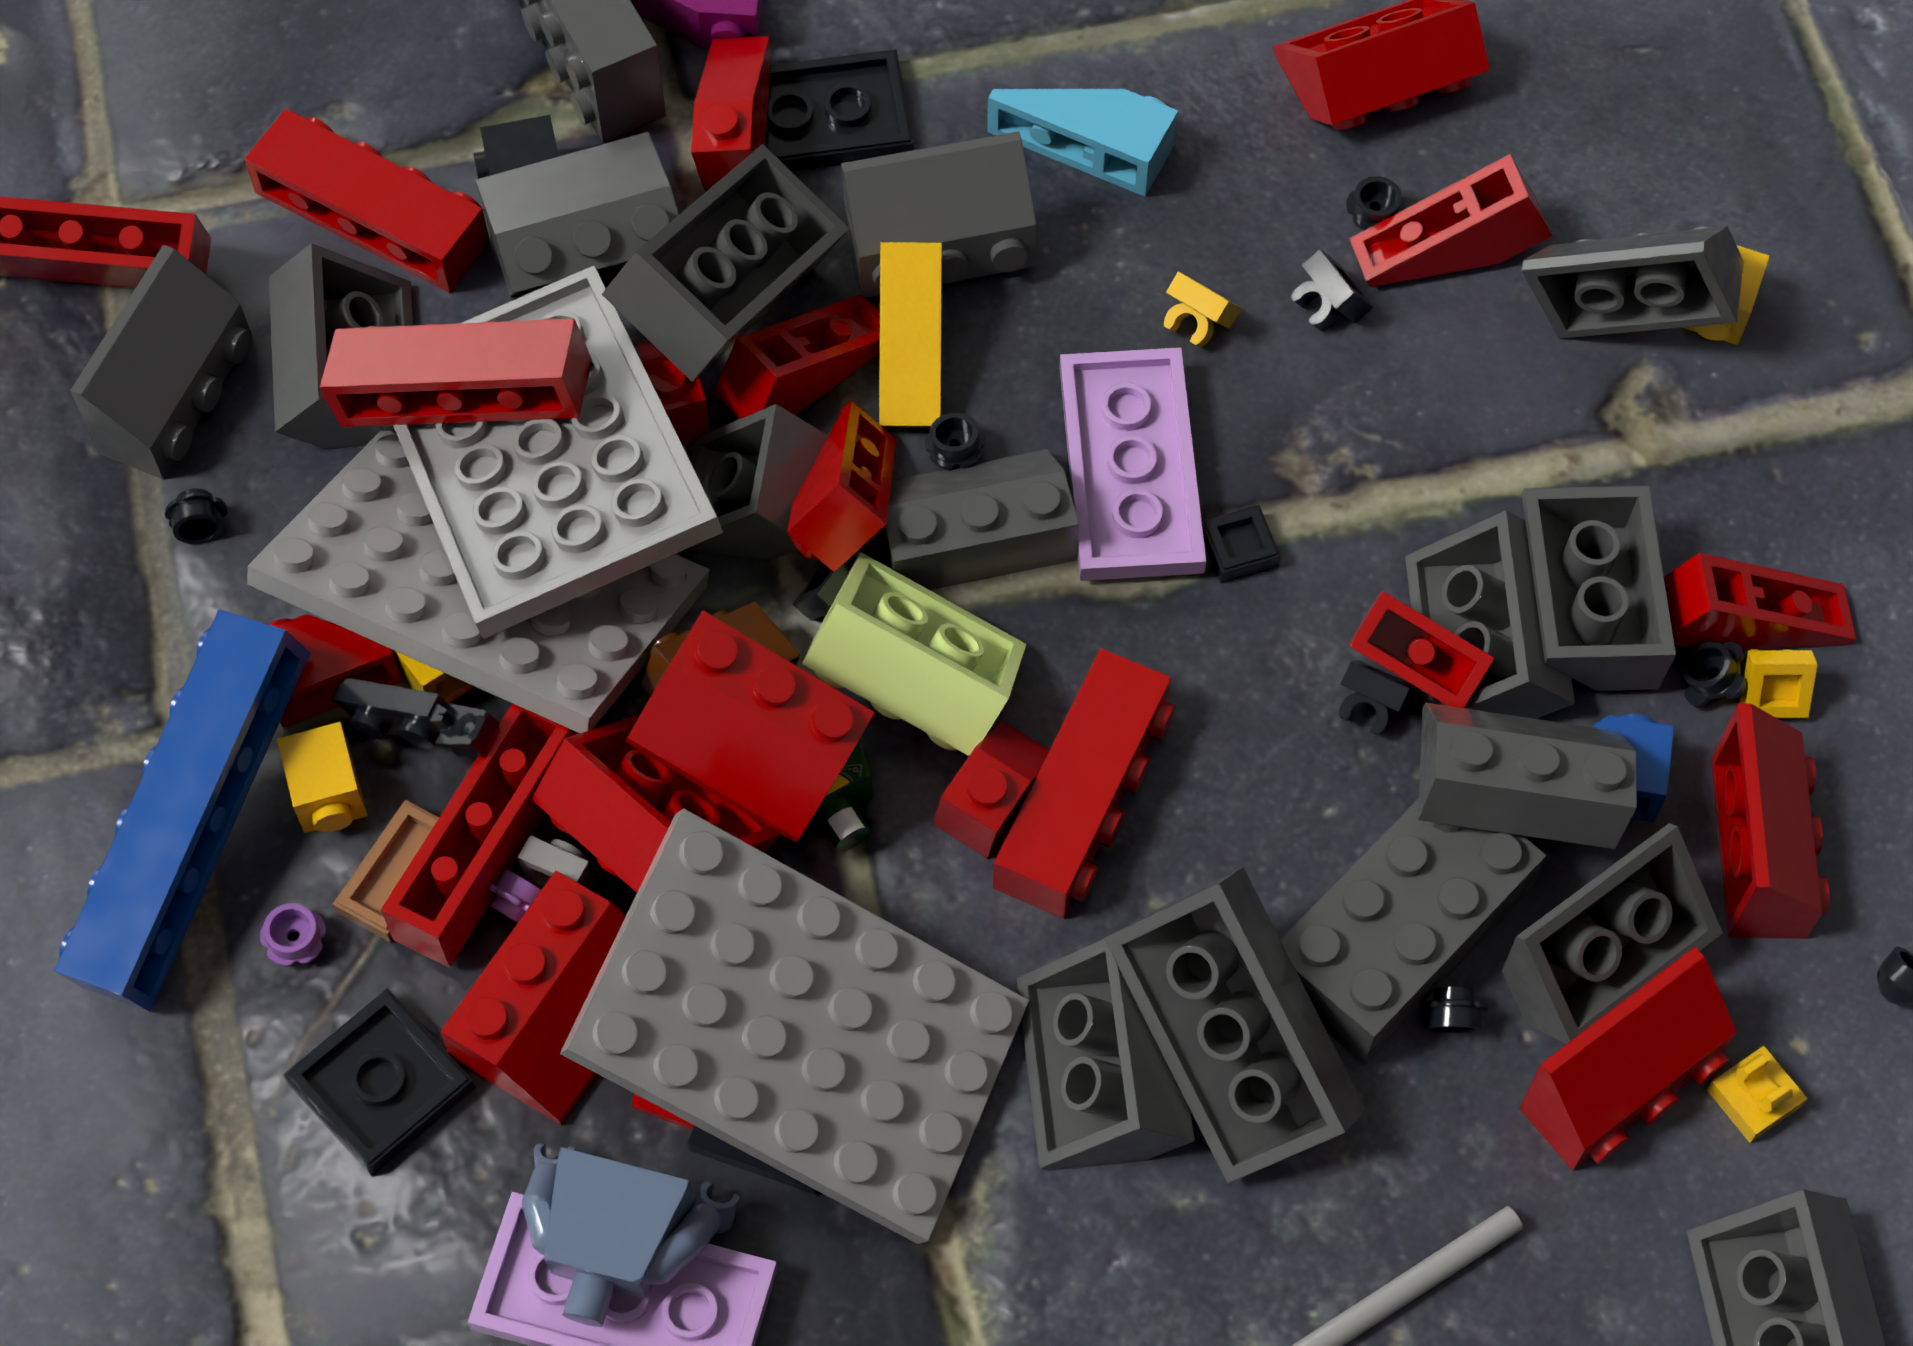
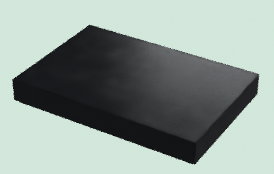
M897 49L770 65L766 148L790 171L835 166L846 162L913 151L914 142Z

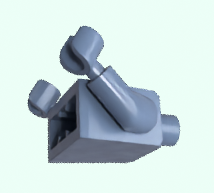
M540 1143L534 1147L535 1169L524 1193L522 1207L533 1248L545 1256V1262L552 1274L573 1280L562 1315L584 1325L602 1327L613 1291L638 1298H646L653 1285L668 1283L705 1249L716 1233L726 1232L733 1226L740 1196L735 1193L729 1202H714L711 1200L714 1183L704 1182L701 1184L697 1203L692 1207L695 1197L689 1180L575 1151L573 1146L561 1147L558 1159L546 1158V1145Z

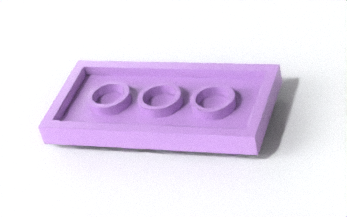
M1163 348L1060 354L1059 369L1071 493L1079 522L1077 555L1080 581L1205 573L1206 555L1182 349Z
M512 1192L467 1322L473 1331L528 1346H755L777 1274V1262L708 1244L694 1260L668 1283L653 1285L646 1298H638L613 1291L603 1326L593 1327L584 1325L562 1315L573 1280L552 1274L545 1262V1256L533 1248L522 1207L524 1195Z

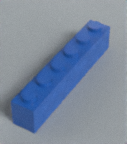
M218 610L211 627L203 633L199 640L196 652L197 658L184 686L176 692L172 699L170 717L157 746L153 747L145 758L142 770L143 776L132 801L118 817L115 827V838L102 866L93 873L89 881L88 897L75 926L66 933L62 940L59 951L60 958L54 972L84 989L151 1012L311 652L289 632L227 611Z

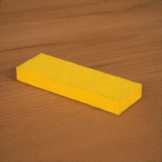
M880 242L879 425L883 428H930L933 422L941 416L942 243Z

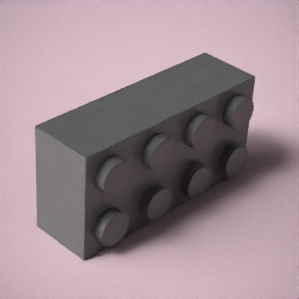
M520 0L524 7L521 9L522 18L531 38L535 42L543 39L548 48L545 51L546 59L558 83L567 80L573 92H570V98L579 120L583 125L592 123L603 143L666 116L657 44L630 0Z
M762 144L641 246L601 295L693 382L735 343L736 338L743 336L804 280L850 228Z
M1418 798L1281 939L1327 1033L1364 1065L1411 1017L1421 1004L1428 999L1434 992L1433 989L1438 988L1534 886L1546 854L1524 836L1418 820Z

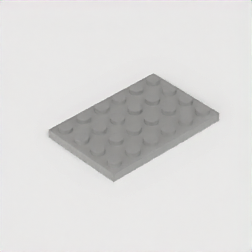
M594 265L462 322L481 323L486 321L504 322L544 320L548 318H575L592 359L579 418L393 425L473 620L483 639L723 533L714 509L615 307L601 295L606 288Z
M380 431L248 565L247 585L575 732L583 733L594 729L648 662L650 651L655 643L672 632L705 591L710 569L674 554L483 639L473 620L397 433Z
M683 808L675 814L560 1054L903 1237L920 1244L927 1242L931 1236L1029 1000Z

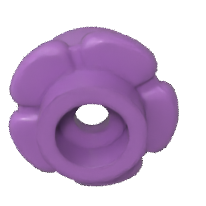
M505 869L495 885L491 883L489 890L496 894L490 907L518 923L541 889Z
M296 903L283 904L272 910L266 917L260 931V941L268 949V958L277 965L290 967L294 962L307 964L314 960L323 948L321 938L326 934V926L318 913L311 912L305 906ZM291 932H298L300 934L296 941L288 940V935Z

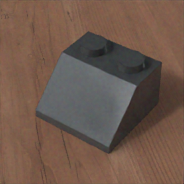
M775 404L696 437L690 462L714 509L723 533L685 550L769 561L798 550L792 542L791 536L787 533L792 503L828 435Z

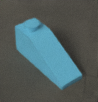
M993 89L988 97L987 132L996 136L1019 131L1024 148L1146 197L1175 146L1178 110L1167 106L1157 98L1144 97L1126 89Z

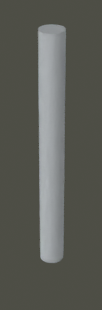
M1504 1207L1291 1346H1344L1523 1229L1521 1220L1511 1207Z

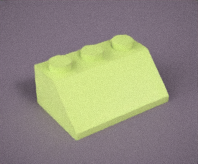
M860 552L817 631L802 664L814 670L817 677L826 684L836 688H846L870 701L871 705L882 715L891 719H903L923 730L940 747L948 750H959L969 756L974 748L985 738L1008 701L1026 643Z

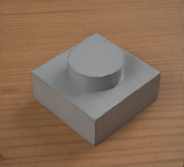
M531 835L529 836L518 855L523 878L542 890L556 870L593 891L595 885L589 861L586 860L583 852L562 840L553 839L549 844Z

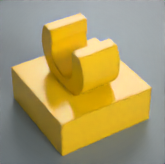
M1178 271L1166 293L1183 303L1173 306L1167 312L1164 319V327L1176 332L1184 318L1194 316L1198 326L1190 342L1198 347H1203L1210 341L1213 335V321L1230 329L1242 308Z
M1748 650L1744 672L1747 686L1741 695L1740 703L1753 704L1776 718H1809L1818 665L1812 650Z
M1762 1046L1714 1079L1707 1088L1708 1093L1749 1143L1800 1109L1808 1099L1765 1046Z

